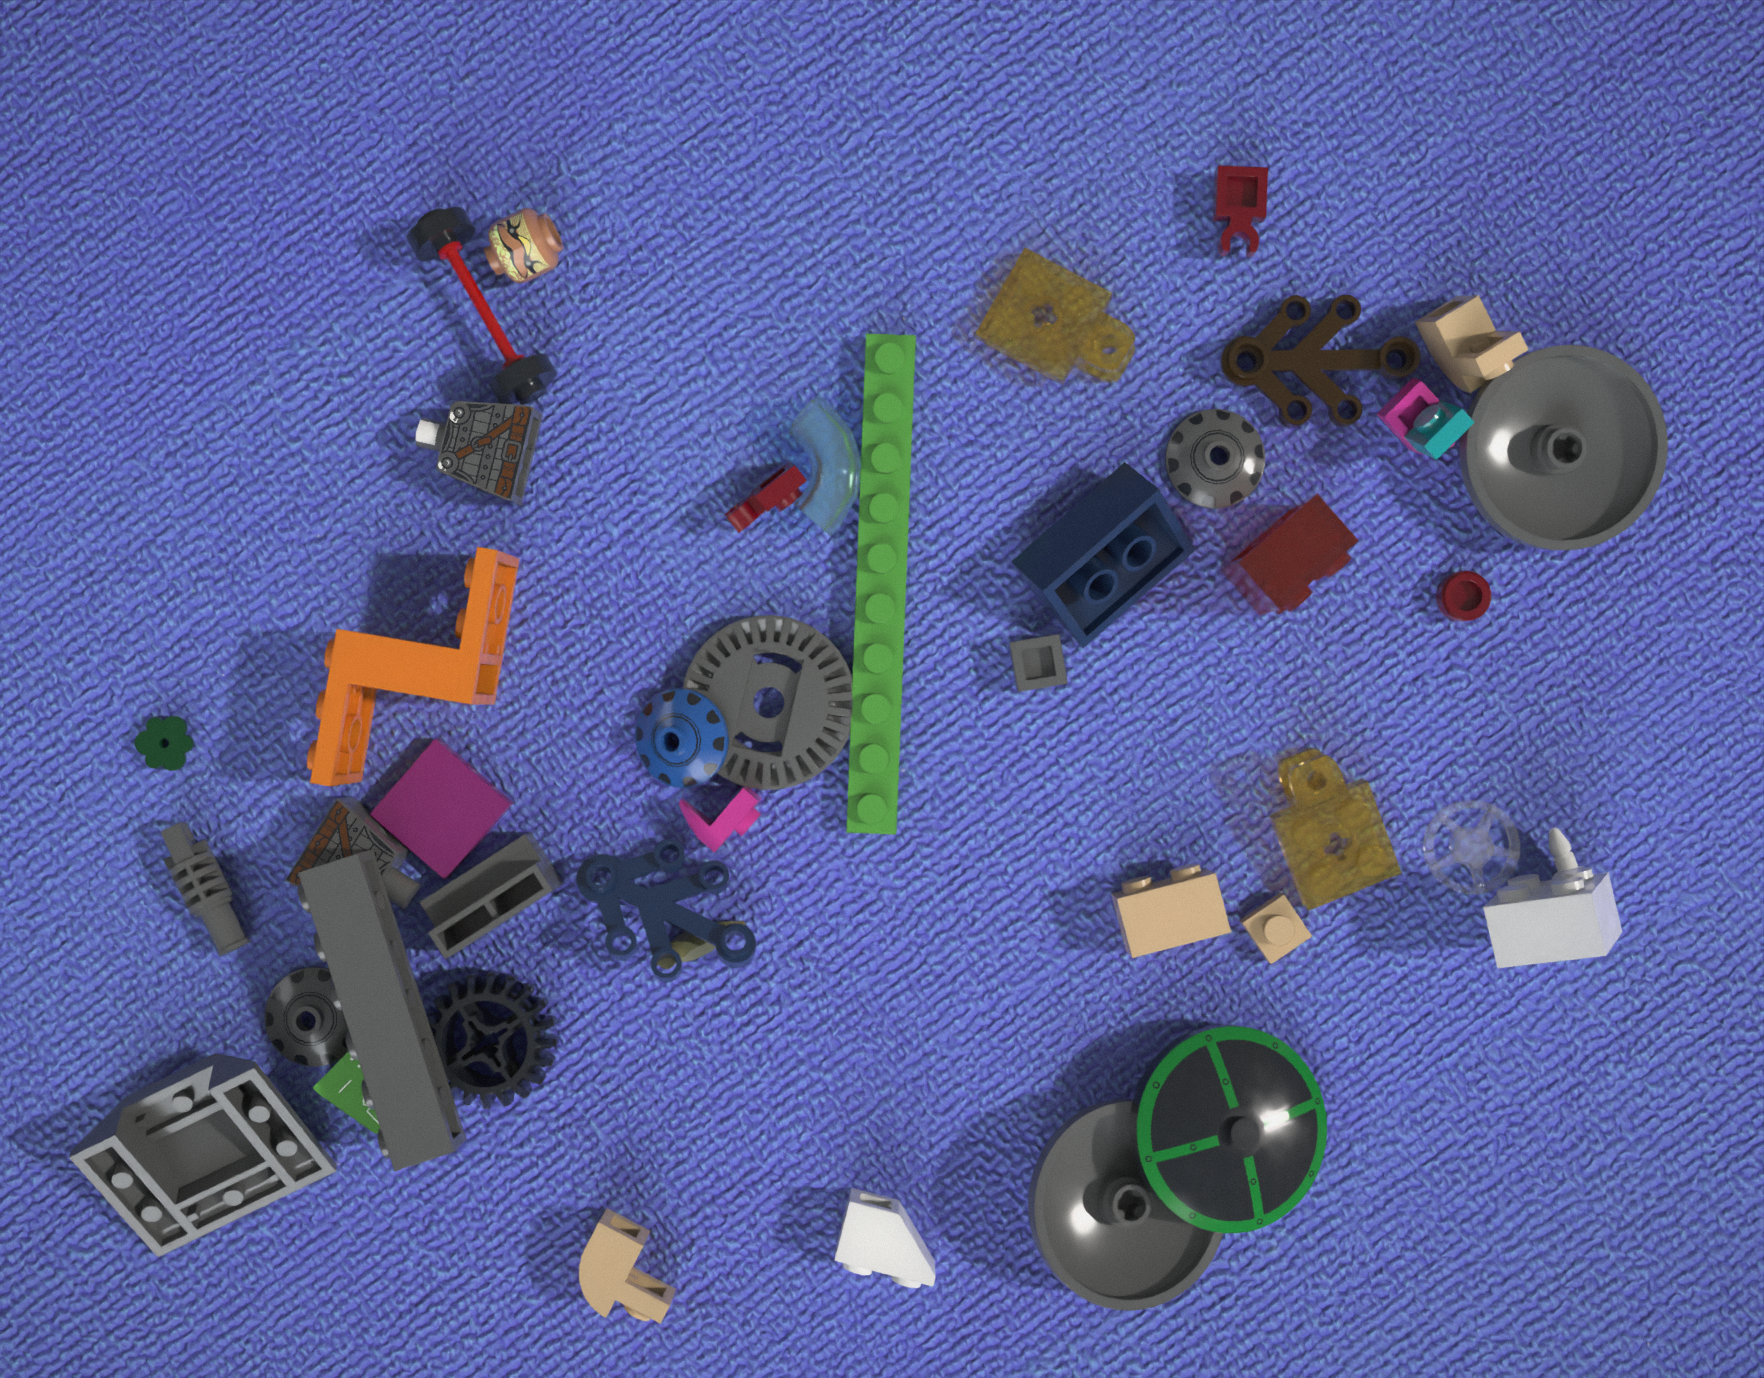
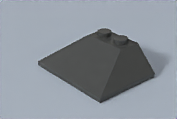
M219 1053L210 1055L126 1096L71 1150L69 1155L71 1161L157 1257L336 1172L337 1164L255 1061Z

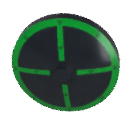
M1221 1024L1198 1028L1182 1035L1166 1046L1154 1058L1143 1074L1135 1092L1130 1114V1142L1133 1158L1143 1182L1151 1194L1168 1211L1180 1219L1208 1231L1218 1233L1250 1232L1279 1220L1290 1212L1308 1192L1318 1174L1325 1153L1327 1140L1326 1110L1314 1075L1292 1048L1278 1038L1257 1029Z

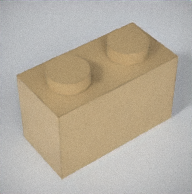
M1199 863L1171 869V878L1152 883L1150 876H1143L1122 882V891L1111 893L1126 952L1132 958L1231 933L1215 872L1209 869L1201 870Z

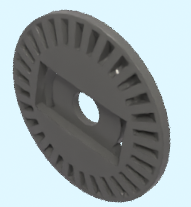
M775 615L754 616L729 624L709 638L696 653L688 667L683 688L697 691L709 698L718 707L726 722L729 735L728 752L722 767L717 773L733 783L761 790H775L796 786L810 780L828 767L842 751L849 738L853 705L852 675L846 661L834 644L817 629L804 622ZM764 653L782 654L800 663L802 670L795 673L790 668L777 663L758 664L754 656ZM765 687H773L779 690L784 698L783 710L773 718H765L759 715L754 707L755 695ZM743 732L749 738L760 742L780 741L783 749L776 752L754 750L739 742L735 736Z

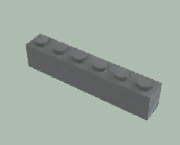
M373 849L299 872L301 883L298 885V896L304 910L308 913L311 912L317 930L314 934L315 949L319 958L323 962L327 961L333 980L330 983L331 999L336 1009L343 1011L349 1029L346 1032L347 1048L351 1057L354 1060H359L364 1076L362 1094L366 1105L370 1109L375 1110L380 1125L377 1134L378 1144L383 1156L391 1159L395 1172L455 1152L467 1139Z

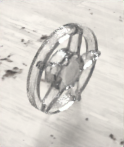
M1463 800L1444 807L1433 817L1424 835L1423 851L1429 870L1444 886L1465 894H1482L1498 888L1512 875L1520 858V840L1514 823L1501 809L1483 801ZM1467 808H1479L1486 811L1476 827L1461 828L1448 816ZM1494 817L1502 823L1507 832L1509 850L1494 846L1493 840L1488 834ZM1444 823L1453 835L1449 843L1450 853L1436 861L1434 839L1438 828ZM1492 856L1508 857L1505 866L1499 874L1484 883L1483 865ZM1456 862L1470 867L1474 886L1455 883L1440 868Z

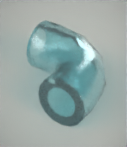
M819 395L800 412L789 429V435L798 441L808 453L812 466L810 482L794 505L832 537L842 525L858 496L862 463L853 431L833 405Z

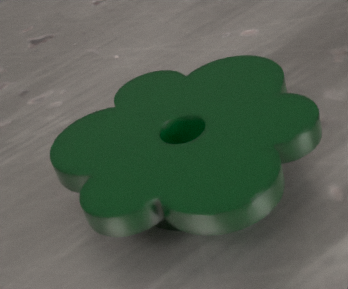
M170 716L165 720L159 717L149 719L146 724L147 731L140 732L135 738L137 751L146 755V765L152 769L163 766L169 771L180 770L186 763V753L190 752L194 747L193 738L186 735L187 724L185 720L179 716ZM166 740L169 741L168 747L165 745Z

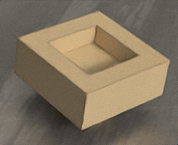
M1282 893L1277 894L1239 920L1263 957L1270 964L1312 937L1303 921Z

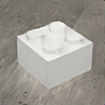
M1580 867L1560 872V879L1540 881L1538 874L1522 875L1508 879V886L1498 889L1497 894L1483 907L1497 968L1606 956L1622 933L1609 872L1593 874L1591 867Z

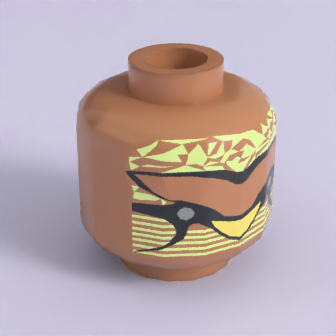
M522 208L491 224L488 231L490 245L484 247V252L491 268L497 275L505 273L513 282L522 284L553 270L559 261L558 252L562 251L564 247L554 223L546 213L539 215L533 209Z

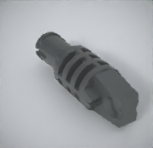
M179 822L161 831V835L171 856L163 860L190 914L194 915L195 918H202L218 950L219 957L248 944L250 940L246 937L230 905L234 901L232 898L234 894L206 839L197 843L189 826L184 822Z

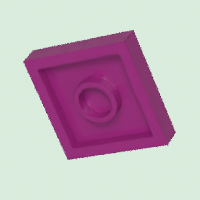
M439 738L432 741L370 815L445 880L452 876L514 802Z

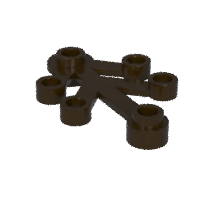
M1293 295L1288 297L1279 306L1277 316L1256 337L1241 336L1233 339L1224 348L1220 358L1222 373L1229 382L1240 387L1255 385L1279 408L1281 422L1287 427L1296 428L1310 419L1312 405L1304 396H1294L1273 372H1292L1329 408L1328 415L1331 422L1339 427H1347L1361 417L1362 404L1355 396L1346 395L1323 371L1378 370L1387 379L1400 380L1417 369L1421 355L1417 344L1403 336L1391 338L1380 346L1379 349L1321 350L1341 328L1349 327L1359 318L1361 305L1351 295L1337 297L1329 305L1327 315L1293 350H1271L1289 329L1302 326L1310 317L1311 306L1309 302L1302 296ZM1295 304L1299 306L1302 311L1301 319H1290L1286 313L1287 305ZM1338 304H1346L1350 307L1352 311L1350 319L1345 320L1337 315L1336 307ZM1394 352L1401 357L1402 365L1400 369H1394L1389 366L1387 362L1388 353ZM1246 354L1251 357L1253 361L1251 370L1244 371L1238 367L1236 361L1238 355ZM1290 403H1296L1302 407V419L1294 420L1288 415L1287 408ZM1339 403H1348L1352 407L1353 415L1351 419L1340 417L1337 410Z

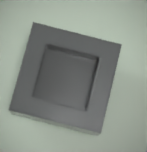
M1060 634L1009 643L1017 692L1068 684Z

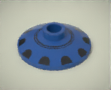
M677 688L661 692L647 702L636 723L635 742L639 757L652 776L672 787L690 788L705 783L720 770L727 756L729 735L723 715L709 698L691 689ZM670 732L675 733L679 738L677 749H674L670 743Z

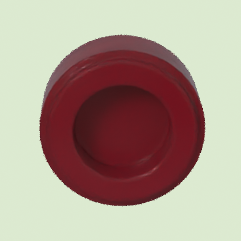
M1472 571L1456 572L1448 575L1441 581L1436 592V602L1442 614L1447 618L1458 622L1471 621L1481 617L1488 610L1491 603V589L1488 582L1478 573Z

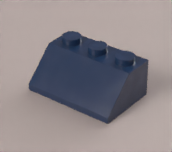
M1124 462L1014 558L1011 563L1038 599L1074 640L1084 648L1195 551V548L1160 489Z

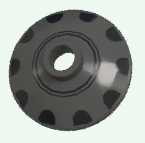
M1209 409L1189 416L1174 430L1167 444L1165 466L1171 484L1184 499L1203 508H1226L1244 500L1259 484L1265 468V449L1257 430L1244 417L1228 410ZM1213 448H1221L1225 451L1227 460L1224 465H1216L1211 461L1210 451Z
M306 967L290 973L274 987L266 1003L265 1027L270 1041L281 1055L303 1066L318 1067L328 1065L341 1059L348 1052L346 1032L349 1029L343 1011L337 1010L331 999L330 983L333 980L329 968ZM304 1011L311 1012L315 1016L316 1024L314 1028H308L302 1023Z

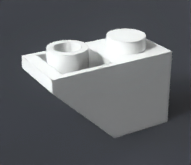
M851 1188L836 1244L834 1261L843 1263V1267L846 1270L860 1275H870L872 1271L891 1275V1279L895 1283L905 1287L919 1288L921 1284L933 1287L936 1278L935 1261L901 1202L897 1199Z

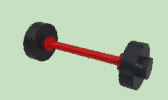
M461 207L439 208L429 211L409 231L406 240L416 258L420 261H429L437 258L449 260L506 362L502 365L503 371L491 380L489 384L499 404L519 402L520 405H525L537 400L546 393L547 389L545 387L553 382L557 377V372L546 354H536L525 358L524 355H517L462 260L459 252L462 250V246L473 236L475 227L465 210Z

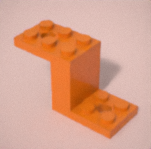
M477 547L475 558H469L464 574V585L466 588H470L467 608L460 609L455 627L456 638L461 639L460 648L336 629L335 638L329 640L324 657L325 667L329 669L326 689H322L319 693L316 703V717L321 720L318 738L311 743L307 755V768L312 770L310 783L337 786L362 782L378 689L471 705H495L519 558L498 550Z

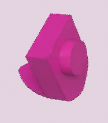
M1412 378L1376 415L1409 450L1422 454L1416 451L1404 436L1414 427L1413 423L1416 417L1423 410L1431 405H1437L1440 401L1421 380Z
M745 786L714 822L684 799L680 800L679 805L691 830L703 844L715 853L734 831L742 837L761 815L754 807L762 798L751 788Z

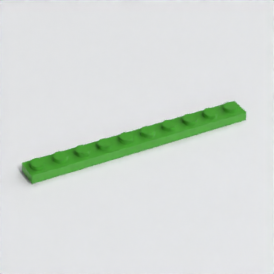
M866 333L852 677L853 703L851 702L846 833L896 835L916 335Z

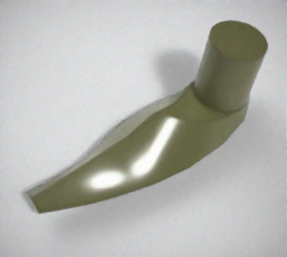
M744 921L716 922L724 927L734 923L746 926ZM683 932L670 941L672 949L680 955L682 963L698 959L716 948V946L687 932ZM663 958L659 961L658 965L663 969H670L676 965V962L672 958Z

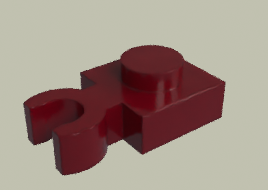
M1218 165L1214 171L1212 221H1227V228L1218 240L1217 247L1220 256H1227L1231 246L1230 239L1233 237H1240L1245 241L1246 257H1252L1257 251L1259 235L1256 229L1251 226V222L1262 223L1266 218L1268 167Z
M789 461L753 489L749 496L730 508L724 515L737 532L740 533L765 511L768 512L774 506L779 511H782L794 503L803 494L799 487L807 480L795 464Z

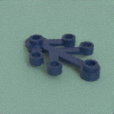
M673 839L663 840L656 846L654 852L622 862L608 854H597L589 857L579 867L576 883L579 892L586 900L599 904L608 932L605 940L608 953L614 959L627 960L635 954L638 945L634 932L625 926L619 900L638 908L653 955L651 969L655 978L661 982H672L682 972L681 957L672 949L663 921L716 946L719 960L728 967H743L754 958L756 939L751 929L747 926L734 923L724 927L675 903L706 892L709 894L723 892L729 884V871L722 862L716 860L708 861L702 865L699 873L646 889L632 882V880L659 870L673 873L682 868L685 862V853L683 846L678 841ZM668 849L675 850L679 854L678 859L672 863H666L660 858L661 854ZM716 870L722 873L724 876L723 880L718 884H709L704 879L710 871ZM598 871H607L611 874L609 881L602 885L595 884L592 878ZM734 935L741 936L745 940L744 947L740 950L729 949L726 945L729 937ZM618 936H627L630 938L631 944L626 950L617 951L612 947L614 939ZM663 958H672L676 962V967L670 973H662L657 969L659 961Z

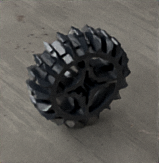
M496 970L486 974L484 983L478 973H472L466 977V986L459 981L448 986L450 997L441 994L433 1001L439 1012L427 1014L430 1027L435 1029L431 1031L446 1077L450 1081L449 1086L452 1095L459 1088L464 1090L462 1096L463 1105H470L479 1094L483 1109L491 1108L494 1105L496 1096L504 1107L509 1106L514 1101L515 1093L522 1098H526L532 1092L531 1083L540 1085L547 1076L541 1067H551L555 1063L556 1057L545 1049L555 1047L559 1043V1036L545 1033V1030L557 1023L556 1016L549 1015L542 1018L540 1011L549 1004L548 999L545 997L541 998L534 1004L529 999L535 991L534 984H527L519 992L516 990L518 976L515 974L507 976L501 986L500 976ZM477 1001H492L502 1004L512 1010L514 1014L506 1018H498L492 1015L486 1007L481 1009ZM461 1013L465 1019L462 1025L467 1033V1042L465 1047L458 1052L454 1040V1029L457 1018ZM524 1026L527 1035V1053L520 1067L515 1059L518 1053L513 1046V1036L519 1028ZM504 1027L508 1028L506 1032L498 1037L499 1041L496 1044L484 1045L477 1051L473 1050L475 1046L483 1041L482 1037L484 1035L491 1034L492 1032L497 1033ZM474 1061L484 1062L492 1068L494 1073L500 1071L503 1076L492 1077L480 1074L471 1069L468 1064Z

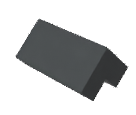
M532 832L423 899L420 901V904L435 926L428 934L444 959H447L564 885V882Z

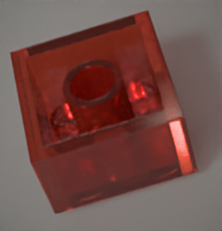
M1315 494L1290 508L1220 571L1259 615L1274 611L1279 615L1286 609L1288 612H1291L1313 593L1308 587L1312 581L1315 580L1317 582L1324 576L1329 578L1342 569L1352 559L1347 551L1359 540L1318 494Z

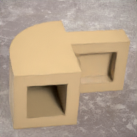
M1479 295L1456 296L1415 321L1437 365L1451 382L1468 393L1483 386L1487 380L1509 371L1514 366L1512 360L1529 350L1520 331H1496Z
M608 1208L599 1220L581 1256L579 1282L583 1295L590 1306L605 1318L616 1300L624 1304V1309L631 1316L642 1321L652 1319L661 1324L670 1307L676 1289L633 1267L649 1236L650 1230Z

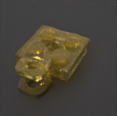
M1024 248L975 333L977 340L1061 385L1065 383L1074 365L1081 371L1101 381L1109 383L1118 382L1135 354V334L1123 322L1105 313L1113 299L1112 292L1027 248ZM1052 306V314L1057 317L1054 324L1045 322L1041 328L1034 325L1035 316L1031 312L1036 307ZM1106 348H1114L1117 350L1112 354H1106L1102 352Z
M1313 747L1279 761V780L1287 802L1292 807L1269 815L1302 905L1308 911L1402 873L1368 781L1361 778L1345 784L1337 763L1331 757L1322 754ZM1312 772L1311 777L1307 780L1308 775ZM1335 832L1339 837L1347 838V845L1343 847V852L1338 856H1335L1332 852L1325 854L1323 848L1330 844L1329 835Z

